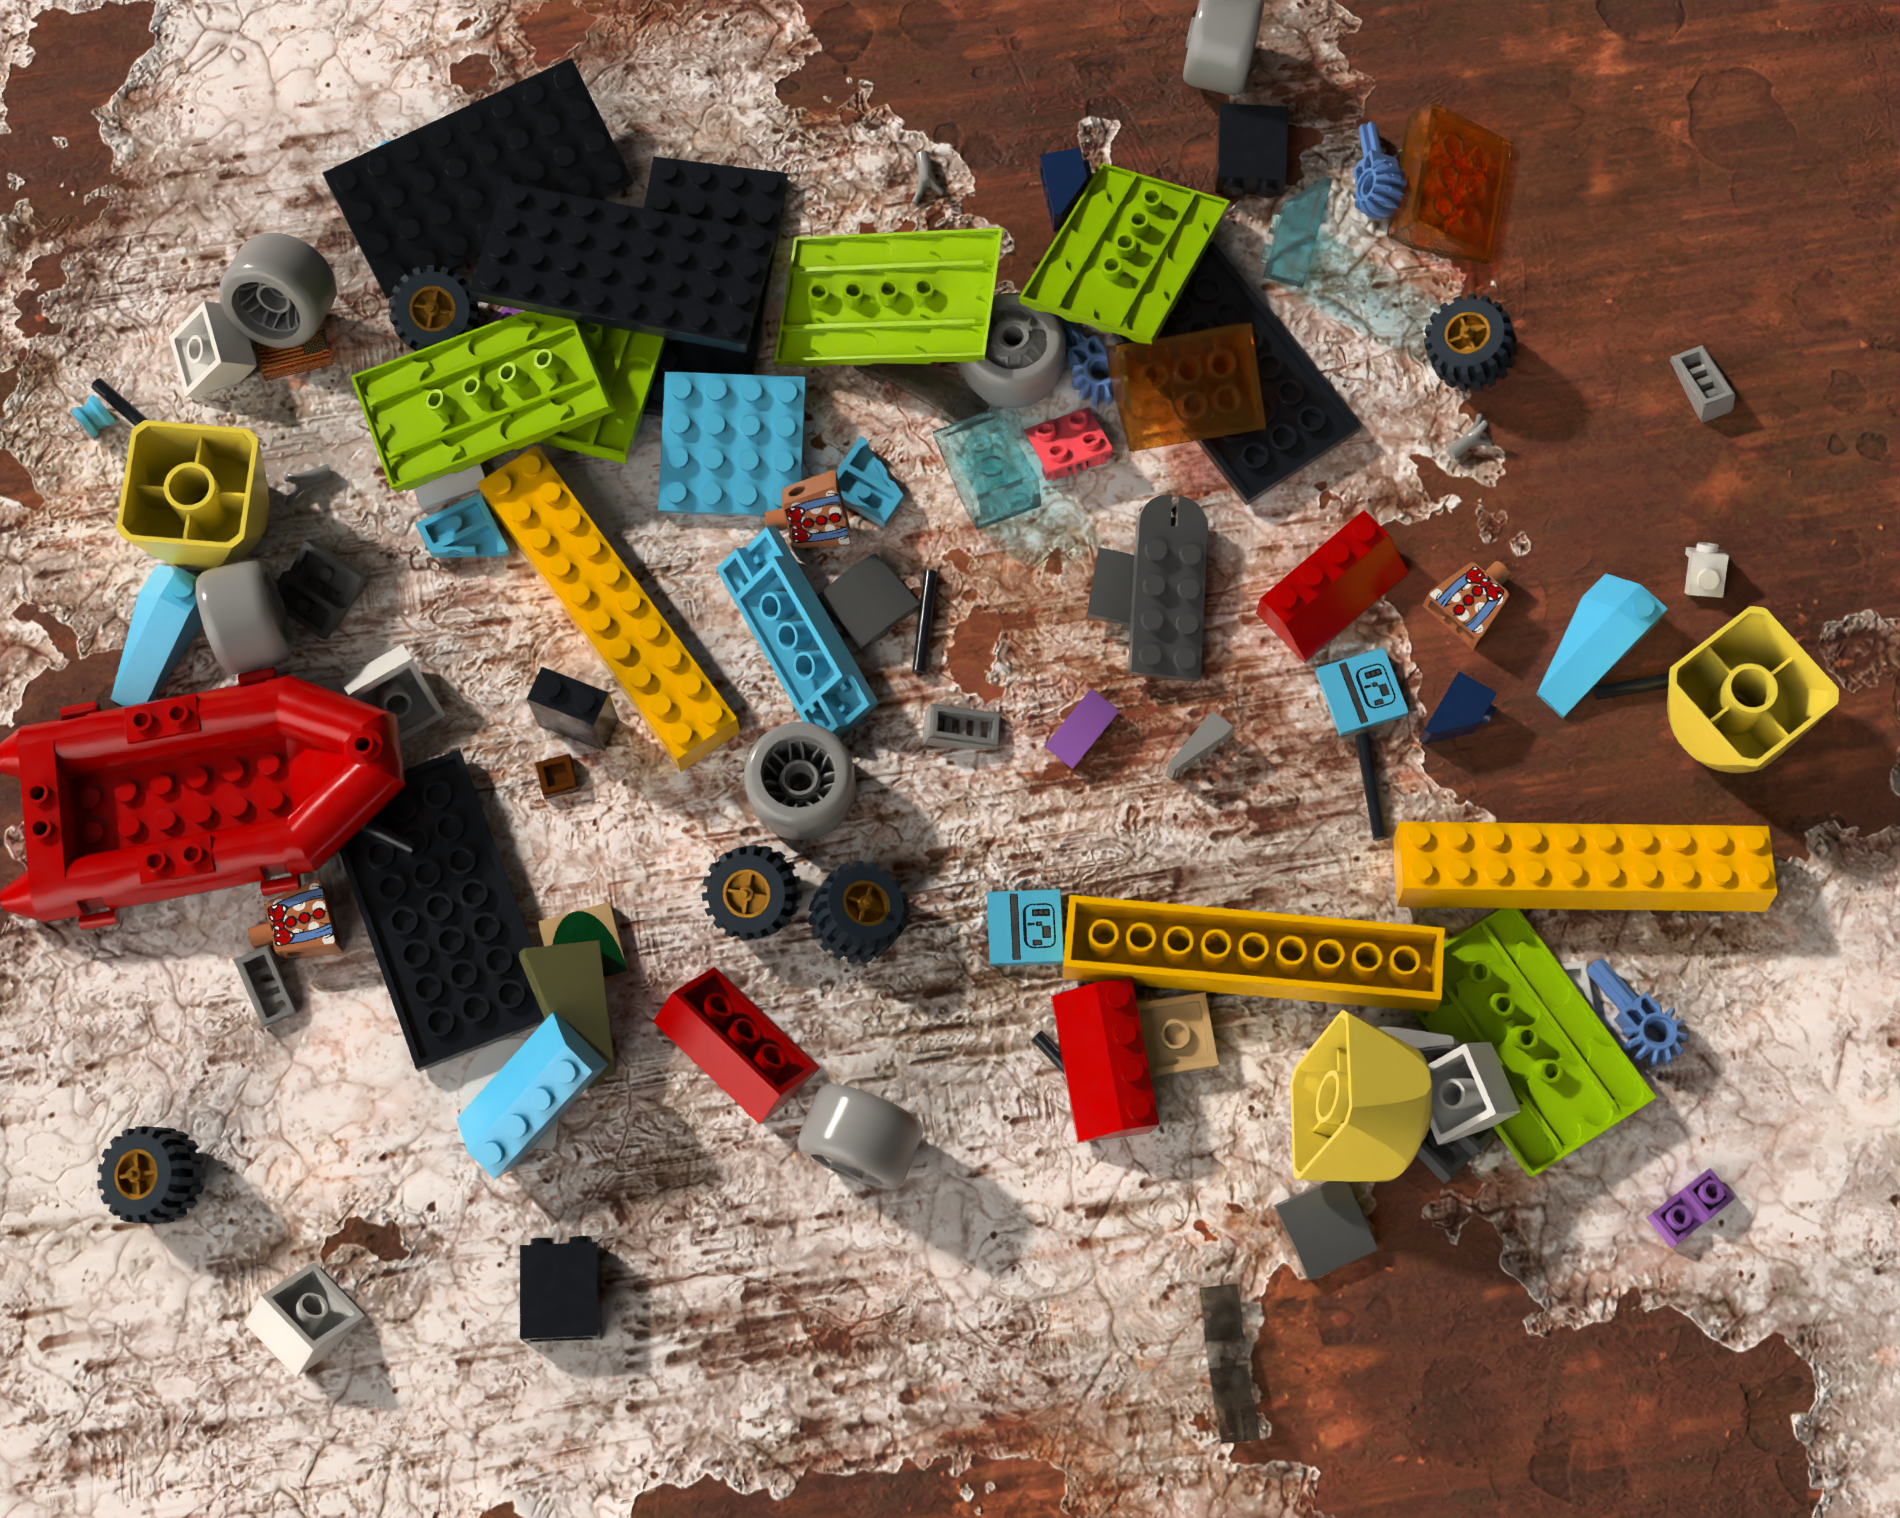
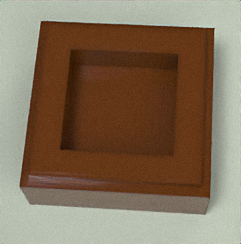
M571 754L535 762L545 800L580 791Z

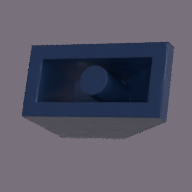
M1080 147L1040 155L1039 174L1053 231L1062 228L1084 193L1087 180L1092 179L1089 160H1083Z
M1458 672L1423 731L1419 742L1426 745L1473 734L1479 723L1487 726L1497 708L1491 704L1497 692Z

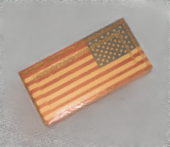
M325 329L318 330L308 342L294 348H274L263 344L256 345L265 381L334 365Z

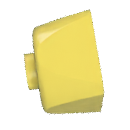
M144 420L136 425L131 431L116 529L120 535L147 553L176 567L187 570L206 571L240 561L247 556L261 540L267 526L269 514V493L259 440L255 434L248 428Z
M1749 606L1670 667L1667 712L1674 736L1695 760L1707 767L1722 772L1747 773L1763 769L1808 732L1838 704L1839 688L1773 615L1763 607Z
M1341 1010L1295 1066L1292 1074L1290 1093L1293 1176L1298 1180L1387 1182L1400 1176L1414 1160L1421 1143L1428 1133L1432 1120V1078L1429 1065L1423 1053L1414 1046Z

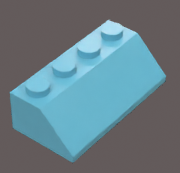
M556 1011L550 1014L457 1118L468 1153L494 1179L512 1171L608 1065Z

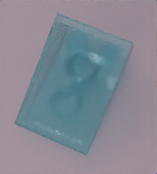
M1323 178L1285 201L1280 215L1273 214L1268 234L1274 235L1272 245L1265 243L1260 263L1266 265L1263 278L1303 288L1333 179Z
M998 408L933 431L934 439L962 505L976 530L1042 506L1039 478Z

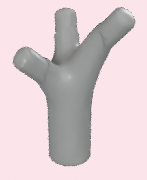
M920 151L916 154L919 176L916 194L912 200L913 204L919 203L927 187H932L939 195L944 193V189L938 184L933 175L928 151Z
M1477 414L1476 420L1468 432L1446 449L1452 459L1455 460L1473 446H1491L1492 441L1490 439L1480 438L1481 433L1489 425L1487 420H1483L1484 416L1482 414Z
M328 464L303 473H287L284 477L285 482L295 483V486L290 491L285 505L290 507L295 498L307 487L333 477Z

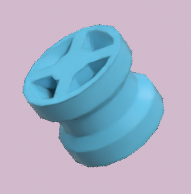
M93 394L87 398V403L84 406L75 407L70 411L93 439L99 435L101 428L111 426L116 422Z

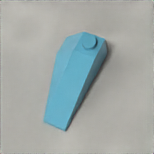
M156 566L137 597L111 695L112 702L123 707L154 701L203 625L196 598V580L198 577L179 567Z
M1606 573L1582 596L1536 695L1559 716L1564 718L1657 625L1668 608L1641 584Z

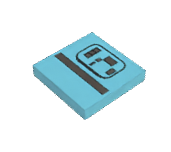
M1385 648L1316 668L1315 673L1339 737L1406 717L1409 713Z
M1060 889L987 892L990 967L1063 964Z

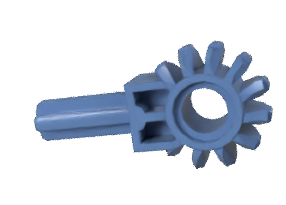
M1369 122L1368 124H1361L1358 129L1364 158L1353 169L1356 184L1353 198L1356 199L1355 208L1360 210L1361 213L1373 219L1383 220L1385 217H1391L1394 209L1400 207L1401 198L1405 196L1403 192L1407 181L1404 179L1405 170L1399 168L1397 158L1382 153L1377 126L1375 123Z
M1058 316L1064 329L1066 347L1068 349L1067 365L1071 369L1072 377H1074L1072 388L1073 390H1080L1079 398H1081V401L1092 397V404L1095 407L1099 403V399H1103L1108 406L1112 403V396L1121 399L1124 395L1123 387L1129 386L1130 377L1126 375L1129 371V365L1127 362H1120V352L1109 355V348L1107 346L1104 347L1096 335L1086 339L1074 322L1067 321ZM1095 373H1104L1108 376V378L1099 380L1094 378L1092 375Z
M1603 958L1596 960L1587 968V974L1620 1011L1614 1018V1021L1622 1029V1035L1632 1038L1624 1045L1625 1049L1632 1050L1636 1048L1639 1051L1634 1057L1635 1061L1639 1062L1647 1056L1650 1067H1655L1659 1059L1663 1064L1668 1065L1673 1061L1672 1055L1680 1056L1684 1052L1679 1043L1686 1042L1688 1035L1678 1030L1685 1025V1020L1678 1019L1674 1021L1671 1018L1675 1014V1008H1669L1665 1013H1662L1660 1002H1655L1647 992L1637 998ZM1654 1027L1658 1029L1663 1036V1041H1652L1648 1037L1647 1028Z

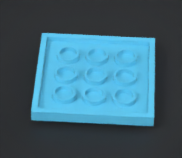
M665 372L659 513L765 517L764 512L781 509L782 490L789 485L802 481L806 377Z

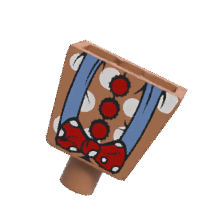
M836 469L785 487L782 490V508L764 512L766 526H776L779 531L788 529L792 545L796 548L851 545V527Z
M1495 561L1486 571L1476 563L1470 562L1428 593L1423 607L1474 650L1502 610L1510 595L1501 586L1511 576L1510 571L1499 561Z
M320 878L302 885L299 890L289 891L266 902L264 908L268 922L248 928L249 937L254 949L273 944L275 952L283 960L343 953L328 889Z

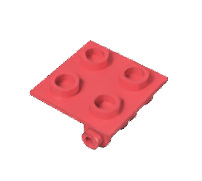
M1089 407L1024 429L1025 435L1043 465L1041 470L1045 481L1052 479L1055 482L1057 479L1069 476L1068 467L1073 475L1077 474V464H1079L1082 471H1086L1087 466L1091 468L1100 464H1106V460L1112 458L1111 452H1114L1113 447Z

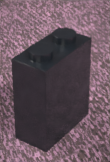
M1220 103L1217 119L1215 193H1224L1227 196L1250 194L1258 195L1262 198L1283 196L1287 174V106Z
M542 666L526 698L538 726L605 751L619 721L609 692Z
M573 1236L569 1237V1243L554 1244L553 1238L530 1239V1245H520V1339L523 1342L602 1340V1247L598 1242H592V1237Z

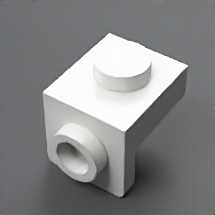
M1698 542L1696 548L1686 547L1685 555L1689 557L1685 594L1723 598L1729 555L1719 550L1718 544Z

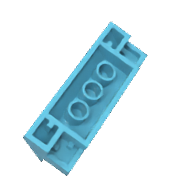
M766 526L747 547L736 548L716 570L803 722L825 727L838 737L866 722L864 716L878 705L879 702L776 526Z

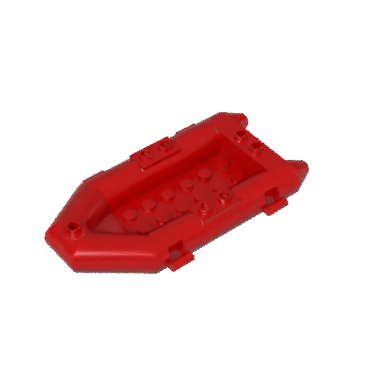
M270 667L239 673V685L102 711L98 701L61 707L60 719L23 725L0 743V773L20 779L28 870L0 891L2 908L6 912L41 922H52L79 916L78 923L80 929L87 930L119 924V909L258 882H260L263 896L301 889V874L317 872L406 787L397 714L291 675L278 677L276 668ZM288 873L292 875L288 877L270 880L272 876H278ZM103 908L110 909L108 911L89 914L92 910Z

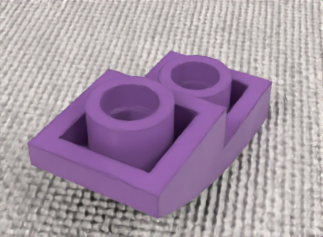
M1091 688L1044 747L1073 769L1120 710Z
M1709 1168L1650 1214L1647 1220L1669 1247L1673 1248L1728 1205L1735 1197L1712 1169Z

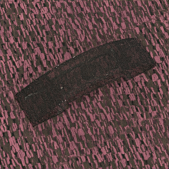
M932 363L853 365L855 370L883 385L887 381L940 411L942 419L970 435L973 434L990 408V405L974 391Z
M1238 1284L1199 1288L1207 1367L1220 1443L1230 1444L1260 1440L1255 1399L1253 1400L1242 1330L1243 1318Z

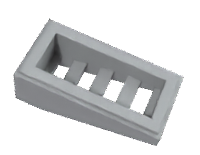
M1703 345L1671 357L1670 362L1701 422H1706L1733 410L1735 394ZM1694 363H1701L1700 366H1697L1695 368L1689 370L1686 368V366L1692 365ZM1704 374L1707 375L1706 377L1694 380V378L1702 376ZM1711 386L1713 387V389H1710V390H1708V391H1705V392H1702V391H1701V390H1704V389L1709 388V387H1711Z
M931 703L924 715L923 745L997 750L1000 743L1001 713ZM938 720H943L942 732L937 731ZM952 721H958L957 734L952 733ZM967 721L973 722L972 736L966 735ZM981 722H987V738L981 737Z
M1214 711L1213 713L1211 712L1169 762L1166 776L1173 780L1226 744L1233 737L1234 726Z
M266 945L234 959V963L263 1028L299 1013L271 945ZM265 959L267 960L269 966L253 973L249 972V966ZM269 973L273 974L275 979L255 987L253 980ZM276 986L279 987L280 993L261 1001L260 993ZM284 999L285 1007L266 1014L265 1007Z
M1385 1025L1378 1026L1379 1029L1420 1050L1424 1057L1446 1055L1463 1045V1043L1450 1035Z

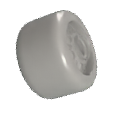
M1199 0L1196 16L1191 19L1185 48H1188L1183 70V80L1188 85L1227 95H1240L1244 92L1261 25L1265 0Z
M264 233L248 240L240 248L225 271L219 288L222 308L232 324L250 339L274 348H294L313 338L331 310L337 293L335 275L325 258L308 243L282 233Z
M1003 293L993 297L985 360L960 362L964 379L970 389L984 401L1003 408L1026 407L1045 398L1057 385L1064 367L1066 340L1059 317L1048 312H1038L1026 305L1020 304L1019 296L1021 293Z
M247 558L206 570L198 576L196 580V598L200 617L211 649L224 671L237 675L283 662L290 657L293 651V640L287 612L277 583L263 560Z
M790 722L777 726L758 739L750 750L745 763L744 785L751 810L765 828L780 837L791 840H810L824 836L842 823L852 807L856 792V781L851 755L837 735L825 727L808 722ZM798 781H806L811 785L805 791H794L791 789Z
M829 1083L822 1086L814 1097L799 1133L798 1147L800 1152L812 1161L844 1177L873 1187L893 1190L904 1182L922 1139L923 1127L919 1119L883 1098L853 1087Z

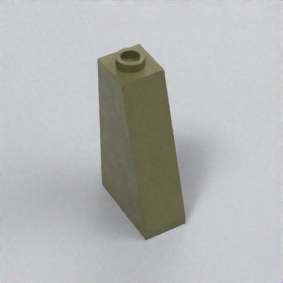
M599 940L524 948L519 952V959L545 1020L552 1012L556 1011L608 1063L605 1069L588 1087L606 1085L605 1078L616 1074Z

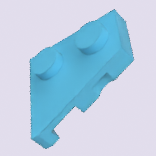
M860 436L836 471L844 504L885 528L903 502V493L896 483L888 477L886 468L880 460L876 459L869 448L867 440Z
M480 493L415 523L432 558L506 557L510 555V551Z

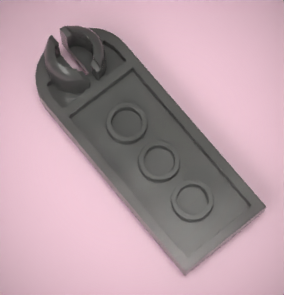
M1172 494L1157 496L1141 509L1136 520L1128 675L1198 682L1201 679L1208 521L1201 507L1193 500L1179 495L1173 502ZM1171 512L1176 520L1175 526H1171Z

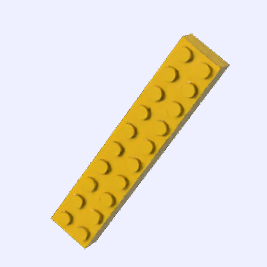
M537 445L477 483L484 501L680 772L740 733L736 716Z
M1398 822L1392 841L1397 907L1766 912L1778 893L1769 826Z
M1069 895L1063 979L1100 982L1132 977L1133 985L1436 1012L1442 1000L1445 928Z

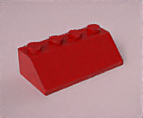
M1363 510L1262 596L1259 600L1256 614L1306 663L1407 576L1408 570L1390 535Z
M716 967L711 968L672 992L653 1021L668 1038L678 1045L695 1064L708 1074L758 1124H761L778 1112L820 1068Z
M1132 977L1094 982L1051 996L1077 1144L1151 1133L1160 1124Z

